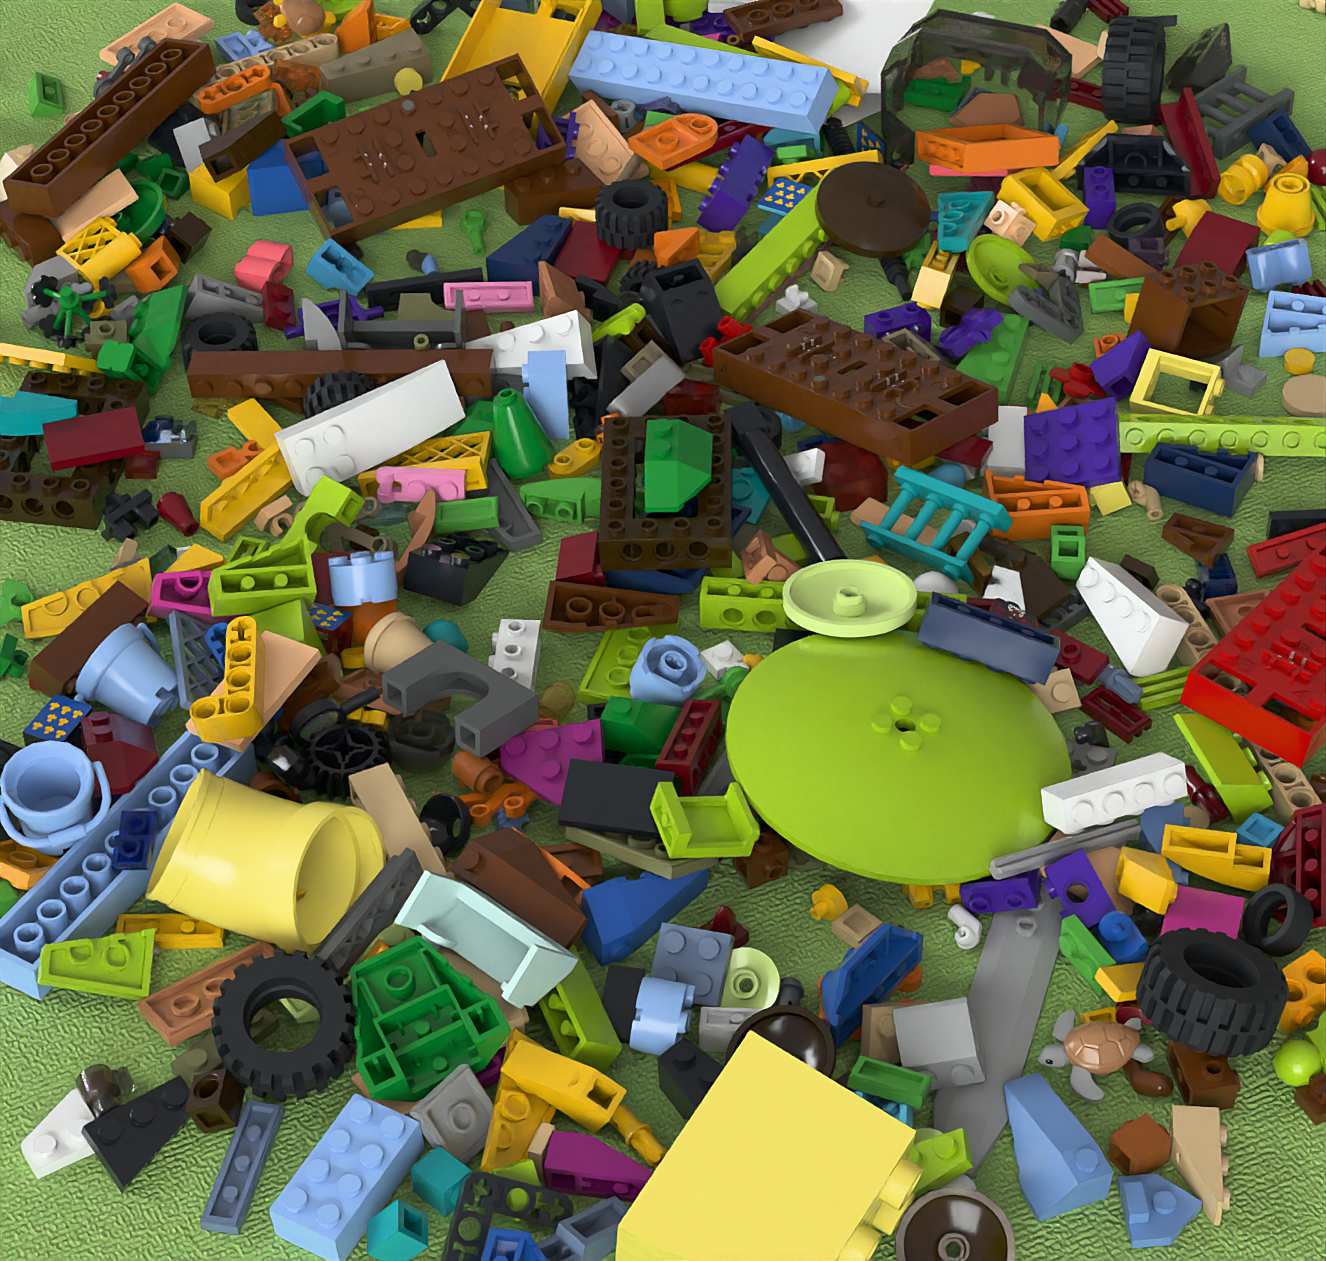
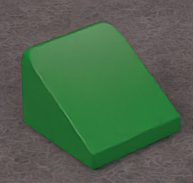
M168 153L155 154L134 165L137 172L152 182H157L163 167L175 170Z
M163 167L156 182L167 198L178 200L191 188L188 174Z

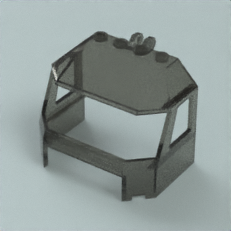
M937 9L912 24L905 35L892 47L880 73L881 134L887 136L888 111L896 116L898 111L903 110L904 92L911 82L916 69L945 57L978 62L981 67L985 68V81L991 82L994 78L995 70L1001 71V84L1005 85L1009 83L1011 72L1019 70L1017 86L1020 89L1025 87L1033 95L1032 100L1039 106L1038 131L1054 135L1071 97L1072 54L1047 29ZM911 57L910 65L904 76V65L908 63ZM1059 90V93L1062 96V98L1057 108V95Z

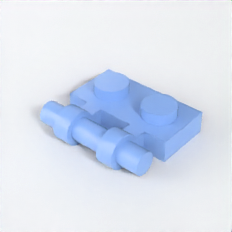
M254 29L249 30L245 36L238 31L215 39L216 49L229 63L275 49L274 45L267 43L266 37L261 32H256Z

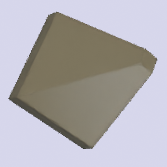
M1021 263L1018 266L1019 270L1047 292H1049V287L1059 278L1056 272L1042 264Z

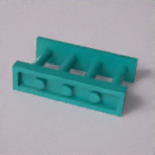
M900 465L894 476L900 485L901 493L878 526L862 520L859 526L866 535L865 540L869 545L878 550L885 548L939 570L951 580L959 581L961 579L972 584L975 578L966 563L988 530L995 528L1007 532L1013 523L1004 505ZM920 498L926 501V504L904 536L890 531L912 499ZM945 508L952 511L929 547L916 542L937 509ZM967 518L978 522L955 557L941 552L963 519L967 520Z

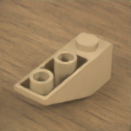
M1172 1105L1169 1135L1172 1138L1170 1160L1193 1195L1203 1202L1202 1208L1213 1225H1220L1222 1210H1229L1230 1186H1223V1178L1228 1177V1155L1221 1154V1147H1226L1227 1125L1220 1123L1219 1108Z

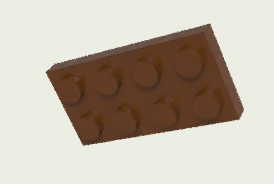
M758 0L725 9L723 12L724 20L742 42L745 43L752 42L755 36L763 38L770 35H781L785 31L795 28H806L810 24L820 21H831L835 17L843 15V5L838 0Z

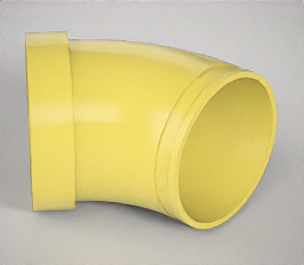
M202 768L190 785L169 828L147 886L146 898L152 901L157 900L166 904V907L212 925L277 944L278 947L285 949V952L294 956L295 950L305 951L309 958L387 864L385 845L380 829L374 819L360 808L323 801L307 805L296 803L253 789L224 776L219 777L212 774L210 770ZM302 889L308 891L304 897L296 901L297 891Z

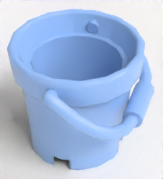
M131 623L121 625L98 646L80 672L75 688L78 694L74 698V700L87 704L84 699L90 702L99 701L113 710L108 714L116 713L150 726L152 731L163 723L164 719L161 716L168 709L172 712L180 701L176 670L161 657L159 643L144 623L138 624L137 627ZM145 638L148 640L150 646L145 643Z
M49 740L33 743L19 750L5 764L0 777V822L7 834L16 842L32 847L45 855H64L63 849L72 847L79 839L86 837V833L98 827L107 816L112 800L110 785L102 763L100 761L92 763L83 750L67 742ZM95 771L101 787L102 803L99 812L93 818L91 797L95 788ZM5 806L9 807L14 816L18 818L25 836L15 830L9 820Z

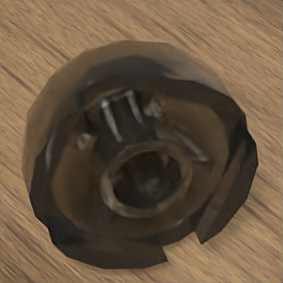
M417 709L414 711V715L403 718V713L390 721L387 729V745L392 760L400 769L412 774H431L441 770L452 758L456 743L455 727L450 726V719L446 715L433 710Z

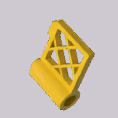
M108 215L104 218L101 216L97 217L56 251L57 255H61L78 271L79 275L93 285L94 290L100 289L99 280L102 277L106 276L110 281L142 254L139 248L143 245L132 232L127 235L125 232L121 233L115 228L117 223ZM101 229L100 234L93 235ZM112 240L107 245H105L106 241ZM96 244L94 248L88 249L89 245ZM79 248L77 252L71 253L75 249ZM90 258L84 264H82L84 259Z

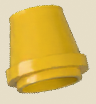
M1281 173L1271 179L1264 202L1257 210V226L1268 236L1278 229L1291 231L1298 238L1309 234L1315 222V213L1311 208L1309 181L1295 173Z

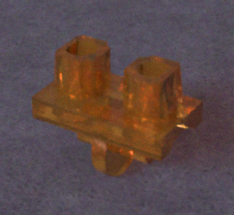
M275 58L271 74L272 82L280 84L282 88L304 93L306 89L312 87L319 93V67Z

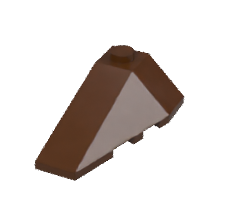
M550 580L542 629L546 632L583 635L674 624L678 622L681 596Z
M510 827L472 839L450 867V870L464 883L484 892L567 950L570 949L590 922L572 895L559 880L556 872L548 864L538 846Z

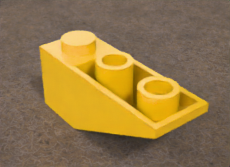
M522 1039L518 1040L500 1070L594 1134L610 1121L627 1091L595 1068Z

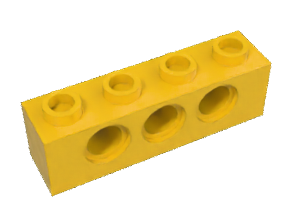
M934 240L921 266L911 300L917 301L916 304L925 309L933 310L934 307L940 309L952 282L961 252L939 251L938 241Z

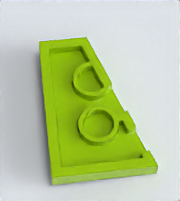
M155 928L143 929L141 932L124 934V932L111 934L108 937L84 938L45 944L40 952L37 984L142 1000L149 996Z

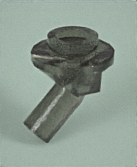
M1139 903L1135 904L1132 908L1133 914L1129 915L1142 936L1154 937L1162 926V915Z

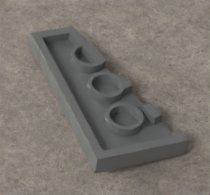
M489 459L486 469L488 478L487 488L466 491V500L498 496L500 503L499 527L485 529L511 552L542 543L541 532L496 459Z

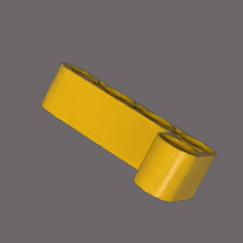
M237 617L227 626L224 694L200 698L190 707V716L198 735L206 743L250 737L258 733L262 728L265 644L257 623L252 617Z

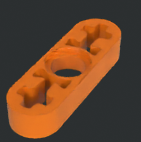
M254 65L201 90L198 94L200 110L206 114H216L268 89L272 85L270 69L265 65ZM236 87H240V88H241L240 90H237V91H229V90L232 89V88H236Z

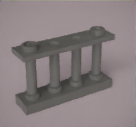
M1241 66L1195 95L1194 98L1201 118L1206 115L1226 125L1218 130L1203 122L1204 128H1207L1208 137L1213 139L1214 157L1223 160L1251 142L1246 132L1283 108L1287 115L1291 116L1295 92L1286 87L1271 96L1245 83L1247 67ZM1242 93L1261 104L1253 107L1235 98V96ZM1224 104L1244 115L1235 118L1217 108Z

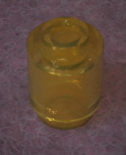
M560 681L548 685L538 697L539 718L557 719L559 727L575 705L576 694L568 684Z

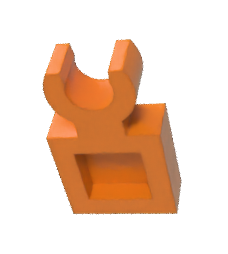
M251 440L246 442L239 450L231 446L206 458L207 466L223 481L225 478L236 474L265 449L257 450L256 441Z

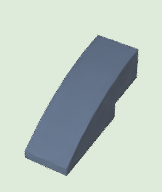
M614 1195L560 1221L556 1234L536 1243V1245L548 1261H600L616 1247L618 1225L630 1208Z

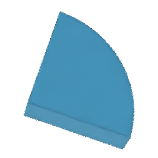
M1059 124L1054 135L1059 136L1062 149L1069 127Z

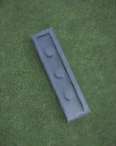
M253 1100L246 1101L201 1217V1229L233 1235L240 1234L284 1116L283 1105Z

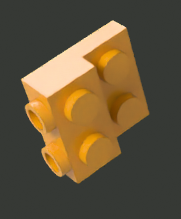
M14 839L0 842V877L3 880L7 879L12 886L18 889L30 890L56 864L60 857L42 854L32 847L19 844Z

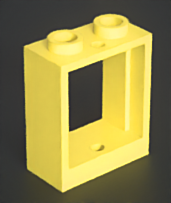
M1149 348L1129 400L1131 414L1214 415V400L1216 397H1221L1225 386V380L1221 377L1220 366ZM1161 372L1208 384L1197 414L1149 402Z

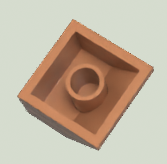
M538 262L540 302L544 319L578 310L592 326L590 310L585 309L583 291L578 292L575 281L547 262Z

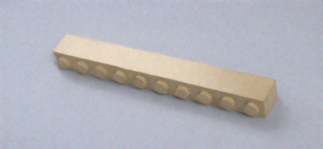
M388 762L348 776L350 795L354 806L367 812L380 829L385 845L386 863L393 855L399 857L407 847L415 851L423 872L427 870L456 880L452 871L446 872L444 868L445 861L438 846L433 848L427 824L419 822V814L413 798L407 799L405 796V785L400 774L394 775ZM441 946L437 951L449 960L453 968L462 975L468 976L478 989L484 994L488 993L496 1000L510 1026L511 1032L517 1029L525 1035V1023L529 1022L525 1005L520 1009L506 1001L501 996L504 990L501 989L500 986L502 984L454 950ZM508 1037L503 1042L500 1048L507 1046Z

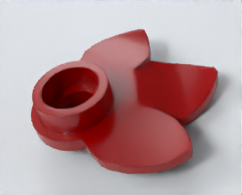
M1074 362L1067 369L1054 367L1049 372V376L1062 382L1063 390L1074 398L1085 399L1090 394L1101 398L1106 396V392L1095 381L1092 369L1083 363Z

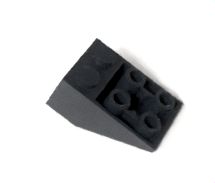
M698 258L646 274L638 296L680 364L703 358L704 356L699 349L702 342L708 337H713L719 342L724 336L717 329V324L723 318V314L713 283Z
M452 532L448 536L437 538L436 541L423 544L422 547L409 552L403 589L461 607L477 598L507 558L509 550L499 548V544L493 541L481 540L479 542L470 539V535L467 533Z

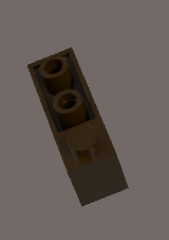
M274 108L198 147L202 161L214 182L217 183L241 171L288 134Z

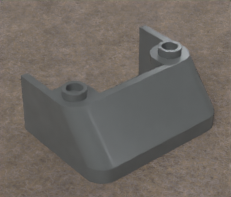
M341 290L337 331L341 349L415 350L414 338L419 334H424L428 337L431 349H466L465 343L469 341V324L463 290H456L455 321H354L347 290Z

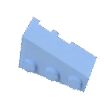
M1270 290L1261 335L1259 358L1284 356L1288 350L1293 348H1304L1312 353L1326 352V298Z
M565 350L528 351V364H522L523 383H529V387H524V397L550 440L569 439Z

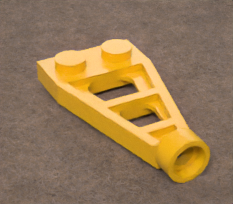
M699 228L700 253L695 258H698L714 284L739 258L743 246V234H736L729 230L714 233Z

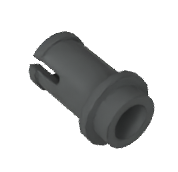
M793 977L781 979L778 1005H794L799 1007L800 999L804 996V988L801 982Z

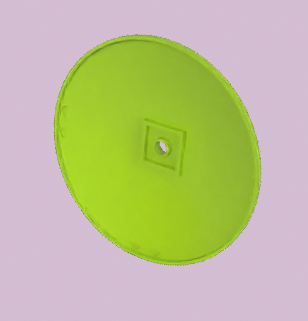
M894 629L886 633L866 637H837L820 633L811 635L776 650L759 662L747 674L734 695L726 722L725 742L731 771L736 782L739 783L744 796L761 818L782 837L815 858L842 870L886 882L909 885L956 884L991 876L992 873L989 872V865H991L992 859L1044 844L1054 833L1056 828L1044 822L1041 789L1072 779L1068 748L1061 730L1044 704L1011 673L1006 671L1003 673L995 672L984 663L976 660H962L956 657L953 652L943 648H929L921 640L917 639L918 633ZM897 728H906L910 731L901 732Z

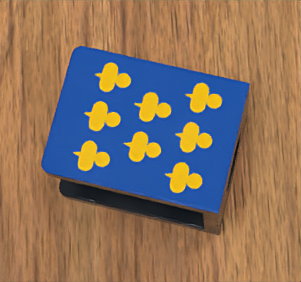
M58 694L54 695L22 732L25 746L52 740L70 743L84 752L81 728H79L81 726L80 718L88 717L92 713V707Z

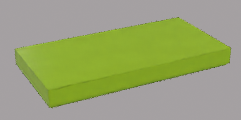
M678 617V622L674 624L605 632L577 691V701L601 704L607 703L610 696L633 699L629 692L631 688L630 673L644 645L654 637L657 640L664 639L665 635L676 636L681 626V617Z

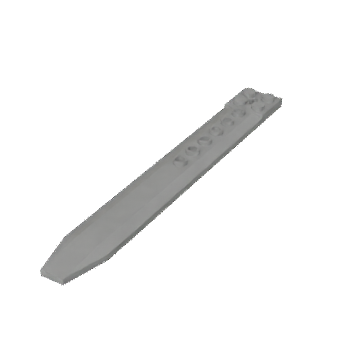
M1064 739L1070 756L1071 769L1081 770L1078 774L1072 773V779L1115 766L1117 750L1089 744L1079 745L1076 741ZM1097 824L1086 827L1084 829H1086L1087 831L1094 829L1097 827ZM1057 828L1045 843L1050 842L1054 834L1057 832ZM1041 883L1038 908L994 912L967 998L985 1047L986 1081L938 1089L933 1103V1129L945 1134L963 1127L969 1135L973 1168L963 1174L971 1180L1008 1126L1009 1119L1003 1086L1004 1083L1019 1079L1023 1075L1060 951L1059 937L1061 936L1062 917L1059 912L1063 911L1064 907L1058 897L1053 900L1050 898L1043 883ZM1068 891L1067 897L1074 903L1076 895Z

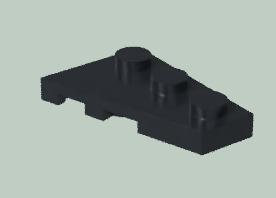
M181 1075L83 1126L82 1135L121 1193L129 1187L140 1171L153 1161L154 1156L165 1144L170 1142L191 1120L185 1112L190 1088Z

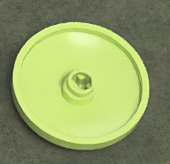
M855 559L830 560L804 567L787 579L783 587V608L792 621L816 633L837 637H866L892 631L908 622L913 617L917 608V589L907 575L888 565Z

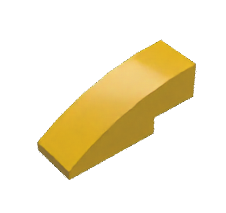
M1165 824L1161 855L1199 876L1235 888L1258 892L1268 885L1272 848L1236 844L1237 833Z

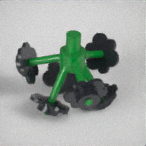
M41 275L39 281L34 282L31 286V293L34 295L33 303L48 308L55 298L59 300L61 305L57 317L49 314L46 319L43 318L39 321L38 326L44 331L43 335L51 341L58 342V347L68 350L76 348V344L85 342V334L90 333V321H109L107 316H102L98 320H91L88 314L92 313L93 304L97 303L98 298H101L102 302H104L106 309L114 308L117 293L115 286L112 283L109 284L106 276L99 280V292L93 293V285L89 282H84L81 285L73 283L70 287L64 286L61 288L60 293H58L56 289L58 285L57 278ZM77 313L88 325L81 332L83 338L71 336L72 315Z

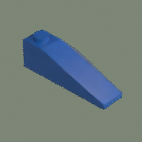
M709 868L673 880L660 875L655 876L652 872L648 871L641 873L640 878L627 881L624 876L617 877L583 891L581 910L590 922L581 932L580 938L601 967L626 959L661 929L662 922L668 923L707 889Z

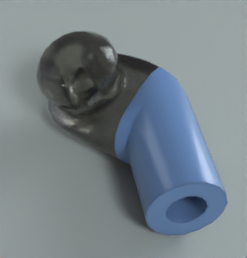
M412 249L407 253L406 261L412 269L423 272L425 275L440 273L436 259L432 255L420 253L417 249Z

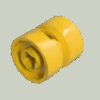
M1245 154L1220 174L1221 181L1217 192L1225 202L1231 205H1240L1249 199L1255 191L1257 192L1265 185L1269 175L1268 169L1259 157Z

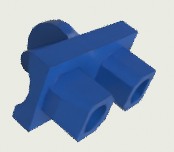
M1126 910L1107 913L1101 919L1100 924L1093 927L1104 947L1116 962V965L1146 962L1144 953L1150 951V948Z

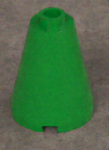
M512 388L500 391L493 399L494 458L502 471L508 473L511 479L527 478L544 471V464L550 461V465H552L554 462V457L556 456L555 448L523 393Z

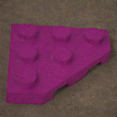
M600 719L519 734L500 746L501 768L507 776L513 780L517 779L526 785L531 792L549 804L553 803L560 808L571 758L606 763L603 724Z

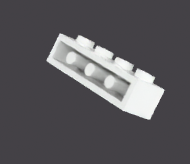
M501 619L499 632H493L492 651L495 652V655H490L488 662L489 667L534 692L542 646L540 620Z
M1159 752L1042 788L1044 822L1063 831L1065 834H1079L1084 831V828L1095 824H1110L1114 822V818L1124 815H1139L1144 812V809L1153 806L1171 805L1175 799L1188 796L1185 763Z

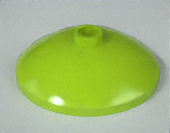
M983 234L977 236L969 249L966 250V263L972 279L987 296L1000 304L1011 307L1008 296L1019 285H1023L1032 291L1041 287L1018 269L1021 263L1036 264L1035 261L1023 248L1009 239H1004L995 234Z

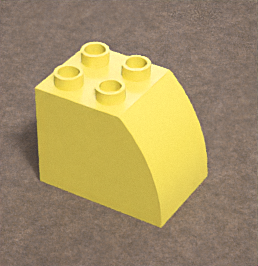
M749 1030L619 1223L615 1261H875L871 1256L877 1248L882 1234L874 1230V1226L892 1236L915 1198V1194L912 1191L924 1168L909 1160L917 1131Z

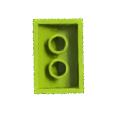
M1178 713L1173 716L1180 731L1237 825L1246 821L1254 812L1259 813L1274 804L1267 792L1273 789L1263 770L1256 773L1253 769L1258 763L1248 746L1241 750L1238 744L1243 739L1240 735L1202 714Z

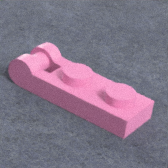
M389 466L380 467L376 470V479L380 483V488L377 489V500L381 503H392L394 501L421 502L428 489L434 491L436 503L466 500V470ZM401 481V486H392V482Z

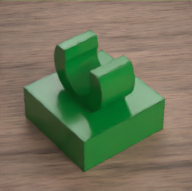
M7 633L0 643V679L5 671L13 677L20 678L25 670L23 665L29 655L22 650H15L18 638Z

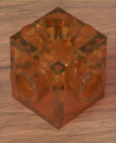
M270 0L253 15L260 24L257 26L259 32L266 39L271 38L276 44H279L281 41L289 39L294 31L287 23L279 28L274 26V18L280 15L281 11L280 7L273 0Z

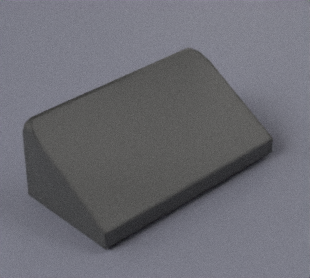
M142 435L146 453L132 456V458L194 459L198 436Z

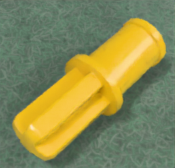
M626 1104L618 1105L609 1123L623 1135L629 1149H636L650 1166L657 1168L668 1151L652 1135V1128L648 1124L642 1123Z

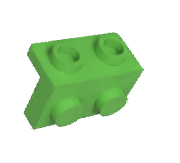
M1075 914L1062 919L1059 949L1100 997L1107 995L1108 993L1096 981L1094 976L1100 967L1115 966L1116 962L1102 943L1083 925Z

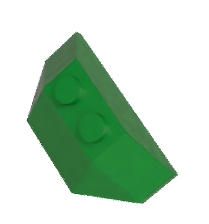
M184 284L152 293L145 302L139 301L132 312L134 322L128 330V335H130L129 343L134 344L155 363L160 365L163 374L170 368L171 357L181 324L188 287Z
M680 419L647 420L644 461L645 513L679 512L685 506L686 501L697 495L711 481L713 434Z

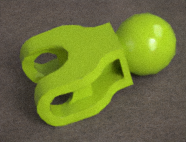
M1326 1010L1321 1014L1317 1028L1307 1032L1304 1040H1288L1281 1044L1275 1052L1273 1068L1278 1078L1290 1086H1304L1309 1084L1310 1078L1322 1073L1326 1074Z

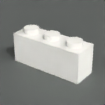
M998 406L999 421L982 430V436H988V438H982L993 441V450L980 469V476H984L985 469L994 471L996 476L1014 478V475L1025 476L1024 416L1027 415V407Z

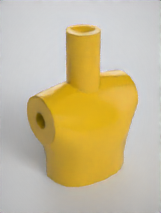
M1185 199L1172 206L1176 217L1166 221V228L1169 231L1182 228L1186 237L1189 238L1205 212H1212V209L1203 199Z

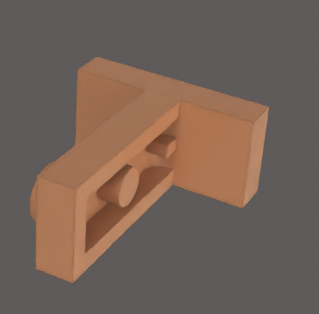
M762 529L758 531L740 552L745 577L755 586L761 580L786 582L792 574L802 569L800 565L773 546L771 536Z

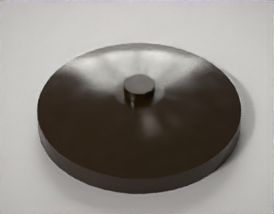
M852 162L832 170L821 182L815 199L816 218L825 234L843 249L868 258H894L912 251L925 237L931 218L929 201L922 188L904 172L877 162Z

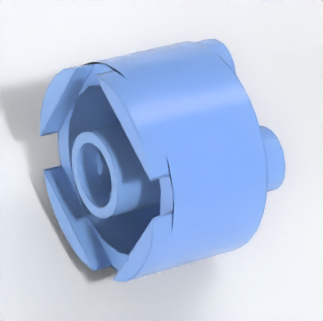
M369 551L351 553V560H347V556L327 559L332 598L334 599L335 606L362 605V602L370 601L378 603L398 598L393 551L376 552L374 557L370 556Z
M665 635L664 639L655 640L656 637L651 638L644 645L630 673V695L633 699L683 708L687 699H691L695 695L705 677V661L702 664L698 656L699 650L686 639L674 635Z
M643 977L635 1007L637 1008L636 1016L631 1028L630 1049L662 1055L684 1038L680 1036L681 1034L685 1035V1032H689L693 1013L691 1010H686V1007H692L696 986L659 978Z

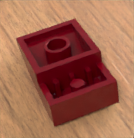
M1206 211L1187 239L1173 269L1206 260L1215 263L1218 269L1227 275L1239 279L1246 268L1247 258L1245 251L1258 247L1261 228Z

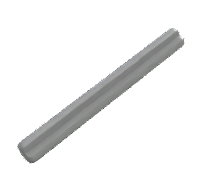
M1131 817L992 859L991 865H989V872L992 873L994 879L1001 880L1053 864L1081 848L1085 853H1089L1137 838L1139 832H1141V826L1135 818Z

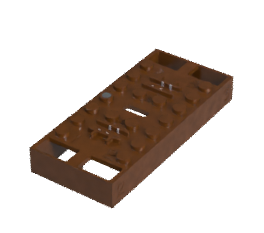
M517 53L284 140V159L325 241L331 238L338 245L344 247L346 244L355 243L501 187L505 183L516 180L519 177H525L544 168L561 164L565 160L567 145ZM514 76L517 77L527 98L517 102L512 101L502 82ZM534 112L552 146L543 150H538L528 131L532 127ZM425 132L436 153L435 156L427 157L415 134ZM317 151L320 153L329 172L306 180L296 158ZM338 188L354 222L332 230L321 208L326 204V191Z
M802 308L793 310L712 348L715 382L738 391L751 400L909 467L999 421L997 387L965 375L959 370L940 365L937 361L918 356L915 352L903 350L892 343L881 341L870 334L861 333L848 325L839 324L829 320L826 316H819ZM855 369V371H853V372H851V373H849V374H847V375H842V374H844V373H847V372H849V371ZM923 410H929L937 414L936 418L914 429H908L897 424Z

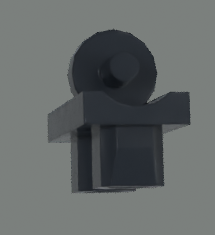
M145 489L132 499L129 494L121 497L119 494L112 492L105 498L107 507L102 510L105 516L103 520L105 530L101 532V536L106 541L114 537L123 544L126 538L134 540L137 536L138 529L133 525L136 521L145 529H150L157 524L160 513L151 504L153 494L148 489Z

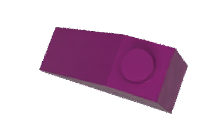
M552 1130L544 1163L546 1189L564 1194L608 1199L615 1195L621 1201L634 1202L654 1173L591 1135L573 1131L561 1132Z

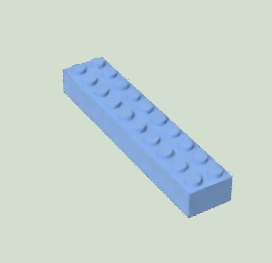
M594 30L589 31L568 74L580 94L592 90L598 97L613 100L628 99L633 103L816 135H818L839 89L829 69L824 67Z
M187 730L159 758V762L149 773L135 782L133 790L130 793H125L109 809L107 816L101 824L86 833V837L79 839L0 919V981L41 1000L53 988V986L37 984L41 948L45 944L84 938H101L118 920V915L123 914L147 889L155 862L169 828L199 771L205 768L219 777L224 776L246 785L257 774L253 743H250L244 752L240 753L217 743H206L199 736L191 734Z

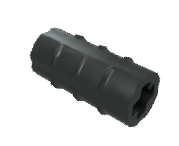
M1063 0L1060 2L1059 7L1050 19V27L1069 34L1081 19L1082 14L1086 12L1090 0Z

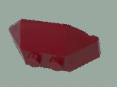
M95 712L88 717L80 718L84 753L92 763L95 761L102 763L110 785L111 795L130 793L135 787V782L145 777L159 762V754L150 726L116 713ZM94 771V798L102 797L101 787Z
M1326 803L1295 810L1290 818L1291 822L1281 832L1272 847L1268 885L1273 883L1285 884L1304 895L1310 901L1313 909L1311 929L1326 926ZM1283 904L1278 908L1271 918L1283 925L1287 915L1288 904Z

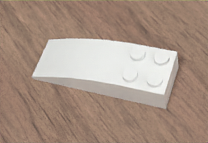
M440 360L276 432L274 435L296 490L307 497L311 495L312 488L319 482L322 475L339 483L418 445L466 416L445 360Z

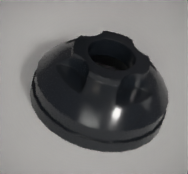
M447 793L434 795L423 806L419 816V822H425L430 830L433 848L438 846L443 857L456 855L470 838L471 825L473 824L468 807L459 797ZM459 818L461 820L460 832L455 837L453 825L456 819Z

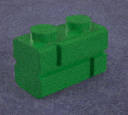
M106 340L97 356V368L109 378L145 382L147 395L153 396L156 393L163 370L160 365L155 363L134 344Z

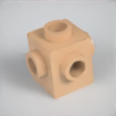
M1001 200L997 202L983 223L992 230L991 234L1009 239L1022 247L1036 226L1034 222L1024 216L1027 211L1013 201L1009 206Z

